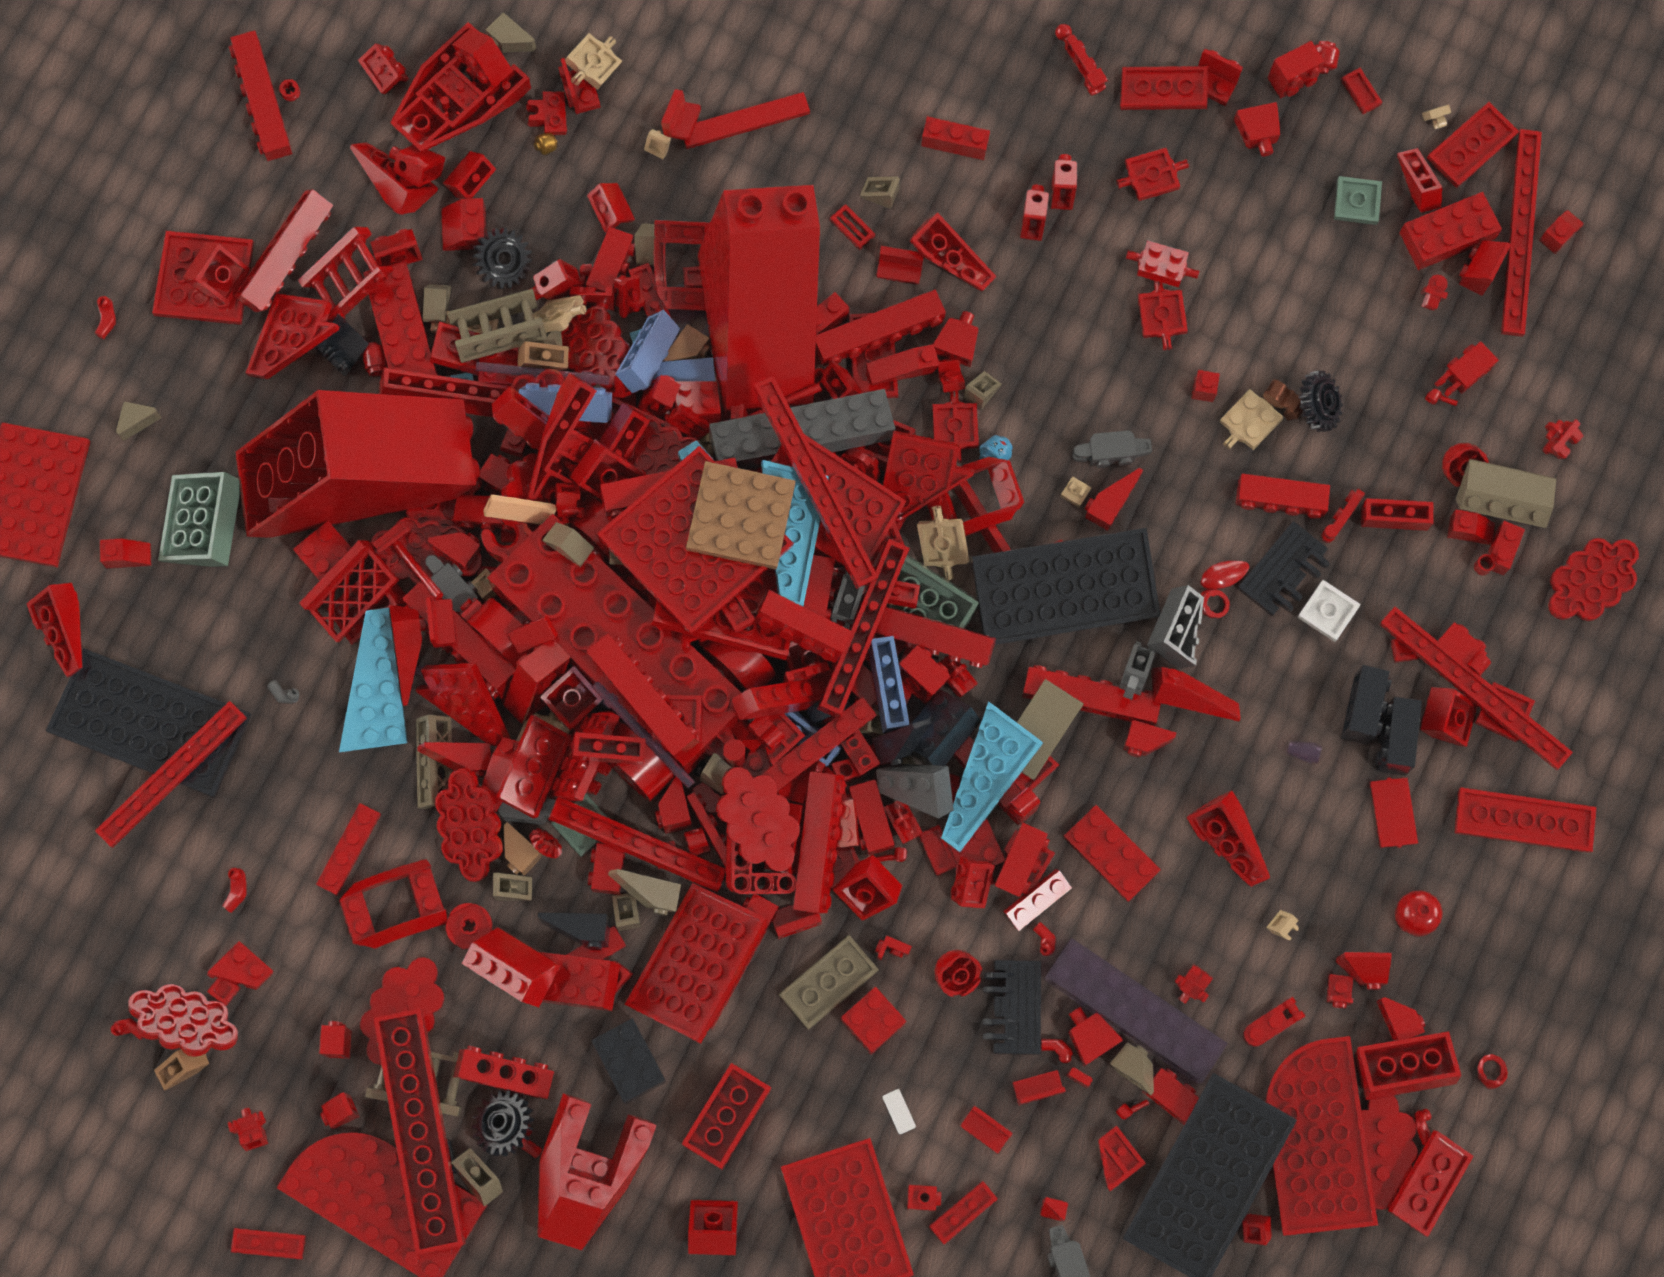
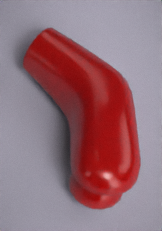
M100 296L97 299V305L101 320L95 334L104 340L116 324V315L112 300L106 296Z
M231 868L228 872L231 889L222 906L230 913L240 905L247 893L246 875L240 868Z

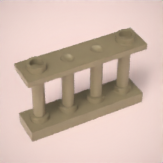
M533 289L447 312L450 324L457 326L461 335V339L455 341L461 363L520 347L525 341L539 342L547 339L542 318L534 319L532 309L538 308ZM523 312L526 322L513 325L510 315ZM502 318L504 328L492 331L489 321ZM481 324L483 333L470 337L468 327Z
M431 1052L435 1077L437 1076L440 1059L454 1062L446 1099L443 1098V1102H440L442 1113L460 1116L462 1107L456 1106L457 1101H455L460 1079L453 1077L459 1053L454 1052L453 1056ZM381 1064L377 1084H374L373 1088H367L365 1097L388 1102Z

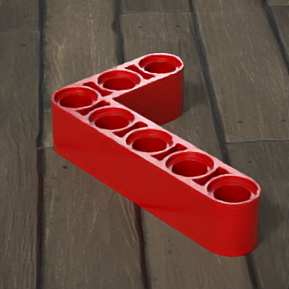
M970 736L953 755L964 769L975 743ZM1013 783L998 802V805L1020 826L1037 811L1040 800L1028 787L1021 792Z
M727 836L726 885L731 892L739 894H788L794 891L796 879L792 874L783 872H752V863L744 860L740 866H737L735 857L740 854L739 844L731 841ZM741 877L743 885L741 888L736 889L734 885L735 880ZM760 877H764L766 881L762 889H759L757 886V881ZM786 877L788 884L782 889L779 882L781 878Z

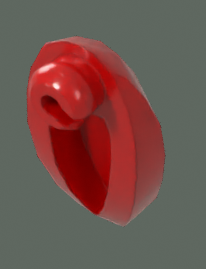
M1244 561L1219 562L1205 571L1200 581L1201 586L1206 589L1229 587L1244 577L1249 570V564Z

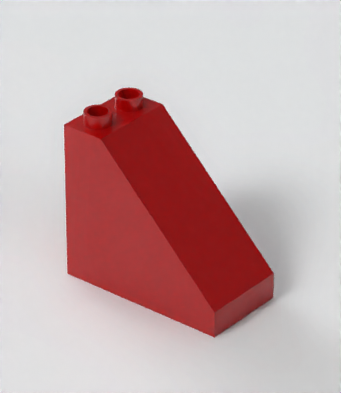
M813 185L724 190L698 251L722 419L731 418V406L744 404L748 415L762 409L752 386L772 376L775 377L785 398L814 385L820 224ZM811 395L790 406L811 404L813 403L814 395Z
M317 390L235 452L246 536L272 538L319 528L327 521L331 525L456 499L476 486L480 473L477 460L472 458L470 439L473 434V423L471 418L466 416L464 400Z

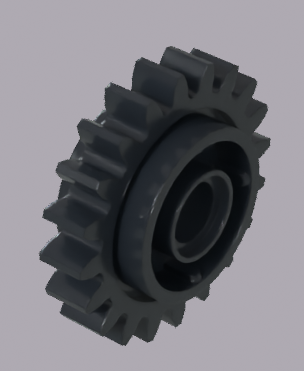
M498 228L492 229V234L489 231L485 232L486 239L483 237L478 238L481 245L473 246L478 251V254H473L471 257L478 259V261L473 263L472 266H479L480 268L476 275L484 274L482 282H487L490 279L489 286L494 287L497 283L498 289H503L504 284L506 288H512V283L519 285L518 277L520 279L527 278L523 271H531L526 266V263L533 262L532 259L527 258V255L532 253V250H525L528 242L521 243L523 235L515 237V230H510L507 234V228H501L500 232ZM501 252L506 257L504 264H501L499 261V254Z
M1324 370L1310 372V374L1305 375L1306 379L1301 381L1304 387H1299V390L1302 392L1301 396H1299L1301 400L1300 408L1303 410L1302 416L1307 417L1306 423L1311 424L1312 430L1316 429L1317 432L1331 431L1332 428L1337 427L1336 423H1340L1338 416L1343 415L1341 411L1343 406L1341 403L1342 395L1339 393L1340 387L1334 386L1335 379H1331L1330 373L1326 374Z
M499 1090L498 1096L490 1094V1101L482 1100L483 1108H476L480 1115L473 1116V1119L478 1121V1123L472 1125L471 1128L478 1131L473 1135V1138L479 1140L477 1145L482 1147L484 1152L491 1153L497 1157L499 1154L506 1157L508 1151L513 1154L516 1153L515 1146L524 1147L522 1139H530L526 1132L533 1131V1128L528 1126L529 1123L534 1121V1118L528 1116L532 1113L533 1109L527 1107L529 1102L522 1099L523 1096L509 1090L506 1093ZM505 1119L504 1125L501 1127V1123Z

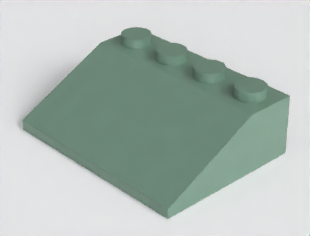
M226 472L172 475L158 561L208 567L228 566L240 494L238 478Z
M909 555L906 556L897 581L920 585L916 609L888 603L886 605L963 629L967 627L979 608L977 598ZM939 652V655L936 656L943 660L947 654Z

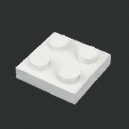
M1322 580L1297 618L1336 642L1361 604Z

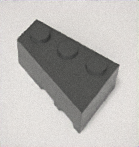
M1189 585L1171 589L1147 644L1179 669L1196 666L1197 661L1194 655L1195 646L1199 644L1197 629L1198 625H1201L1204 597Z
M889 764L876 770L879 793L937 818L954 811L948 766L897 764L890 767Z

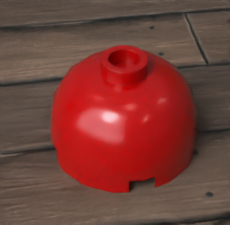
M1468 442L1457 443L1446 451L1442 460V470L1445 477L1454 486L1458 487L1461 485L1469 459L1489 463L1487 455L1478 446Z
M1422 890L1411 891L1401 897L1395 909L1396 922L1401 930L1415 937L1427 936L1435 931L1441 923L1443 915L1442 906L1437 897L1430 892Z
M955 949L947 951L941 955L936 963L934 970L935 979L940 989L950 997H954L953 995L963 997L973 992L979 985L982 967L979 961L965 950Z

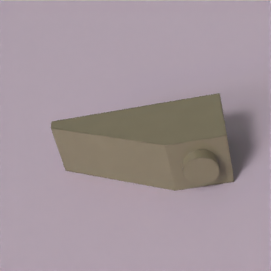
M619 869L609 871L608 875L646 908L653 909L654 914L667 916V913L676 912L681 884Z

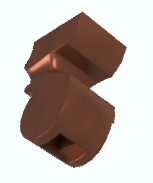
M1272 380L1263 394L1264 399L1274 407L1285 408L1286 410L1283 415L1288 421L1298 419L1303 411L1300 408L1301 400L1294 390H1289L1284 383Z

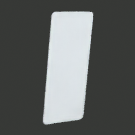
M897 1089L883 1095V1100L898 1133L903 1134L914 1129L916 1125L900 1090Z

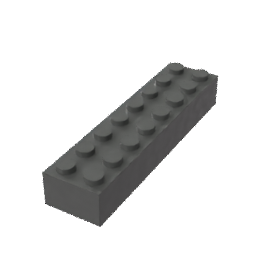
M885 389L791 408L803 433L831 452L891 441L895 431ZM765 413L709 424V436L715 460L720 461L735 457L739 469L748 470L761 467L762 460L771 462L781 446V442Z

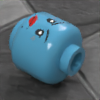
M994 435L980 446V459L994 457L1009 460L1012 456V444L1006 437Z

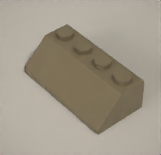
M1469 459L1456 501L1462 510L1547 528L1554 506L1556 478Z

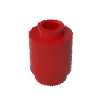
M372 342L365 349L362 356L365 370L369 373V376L378 377L382 376L384 368L388 366L383 346Z

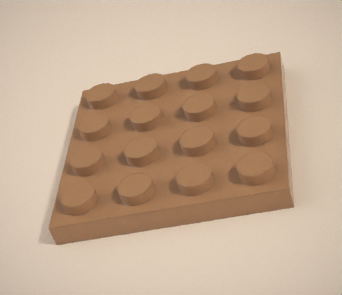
M705 461L686 550L777 569L796 481Z

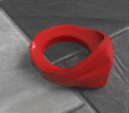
M1208 589L1200 593L1204 597L1202 614L1205 616L1219 619L1229 611V599L1222 591ZM1210 596H1220L1223 599L1224 609L1220 613H1214L1207 606Z
M1494 1054L1485 1055L1479 1060L1477 1066L1478 1078L1488 1089H1495L1503 1085L1507 1079L1508 1071L1506 1064L1499 1056ZM1486 1061H1495L1499 1065L1500 1075L1497 1077V1080H1489L1484 1074L1483 1065Z

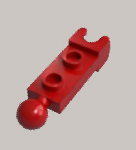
M1060 24L1055 30L1056 37L1065 42V49L1085 78L1084 85L1090 95L1098 94L1106 89L1104 83L1108 82L1107 77L1101 68L1096 69L1097 66L1094 59L1086 54L1083 42L1077 40L1075 35H1072L1071 27L1067 24Z

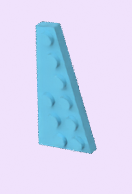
M762 460L763 474L796 481L785 529V535L794 545L779 558L778 567L775 569L778 594L804 606L820 518L795 469L790 466Z
M390 608L368 610L365 613L339 752L408 743Z
M989 701L953 803L954 811L950 812L941 837L958 852L962 851L1043 745L1041 740Z

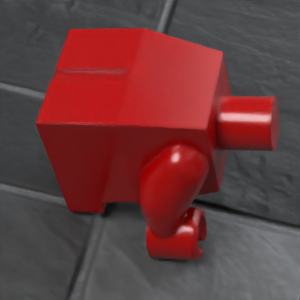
M556 483L555 500L558 517H561L560 521L562 523H569L570 517L574 518V515L578 518H585V509L582 507L583 498L580 496L578 484Z
M1193 964L1185 976L1179 974L1175 980L1180 990L1183 991L1178 999L1185 1004L1190 997L1194 1000L1205 1002L1209 995L1204 990L1210 984L1213 977Z
M250 1108L242 1109V1118L237 1119V1121L233 1120V1123H227L229 1132L238 1134L240 1145L245 1151L269 1144L263 1127L266 1119L262 1111H259V1114H251Z

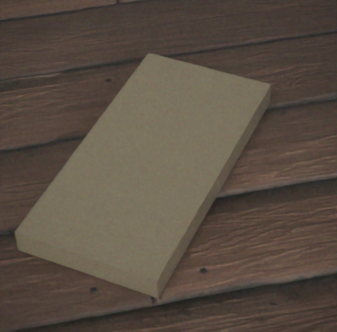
M1046 679L1017 721L1019 725L1043 742V745L1021 772L1032 780H1035L1083 706L1082 702Z
M848 935L778 995L809 1031L876 974L879 969L852 937Z

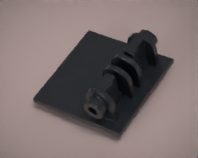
M338 314L332 323L337 324L340 327L339 330L314 348L333 364L338 371L347 376L370 343Z

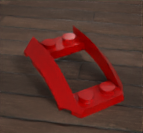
M654 220V236H656L654 238L655 287L666 309L706 311L703 294L704 288L667 287L665 243L701 245L710 225L709 222Z
M987 457L960 466L975 470L974 474L988 469L1001 507L999 510L963 522L965 536L996 524L1013 520L1012 517L1016 511L1020 510L1024 504V499L1010 460ZM948 492L927 504L932 520H934L932 511L934 506H941L943 518L957 519Z
M427 859L403 865L356 882L340 898L339 902L353 944L378 949L396 940L429 930L430 928L446 925V910L443 908L431 871L432 866ZM408 877L420 917L375 933L363 892Z

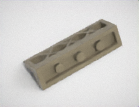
M426 715L416 719L418 809H428L435 806V798L440 788L442 790L448 788V778L453 769L418 752L417 747L424 742L452 743L451 717ZM436 722L444 723L442 735L436 730ZM439 766L445 770V777L443 779L438 775L437 769Z

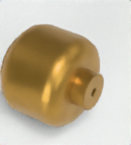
M551 133L539 134L535 138L534 148L536 151L540 150L543 155H547L557 149V140Z

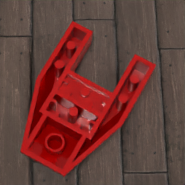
M469 22L421 65L390 122L420 152H424L486 122L517 103L532 89L529 77L515 64L511 66L512 73L495 87L490 86L484 92L460 72L466 65L458 60L455 55L456 50L452 44L469 29L472 28L478 31Z
M570 372L557 392L549 415L526 500L556 505V483L577 484L570 475L595 441L574 428L597 390ZM622 403L599 442L627 460L650 420L641 412ZM579 486L584 506L595 495ZM556 506V512H555L554 515L560 520L561 517H558L557 506Z
M563 1093L539 1161L537 1236L583 1250L630 1185L650 1146L656 1124L628 1114L612 1159L576 1148L591 1104L584 1099Z

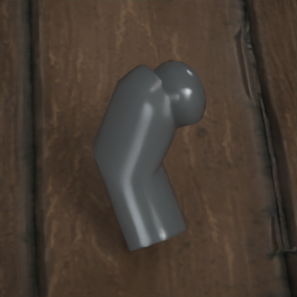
M276 680L267 685V688L279 703L293 704L299 699V691L295 688L283 690Z

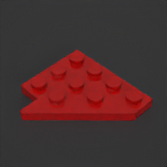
M276 293L246 374L250 377L268 380L337 332L340 328L337 324L326 322L332 304L324 300Z
M898 431L893 432L883 486L906 500L905 505L895 519L896 522L911 515L974 475L975 470L956 466L960 444Z
M476 663L425 665L421 669L427 685H420L416 689L419 695L485 743L499 745L503 737L511 739Z

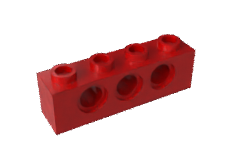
M473 1046L459 1050L453 1074L454 1078L509 1090L531 1097L548 1099L554 1071L547 1070L548 1065L535 1062L534 1066L525 1064V1059L512 1057L511 1061L503 1059L504 1054L490 1051L489 1055L483 1054L480 1048ZM480 1060L485 1061L487 1065L483 1073H480L477 1069V1064ZM503 1065L509 1070V1074L505 1079L500 1076V1068ZM525 1071H528L531 1075V1080L528 1084H525L522 1080V1075Z

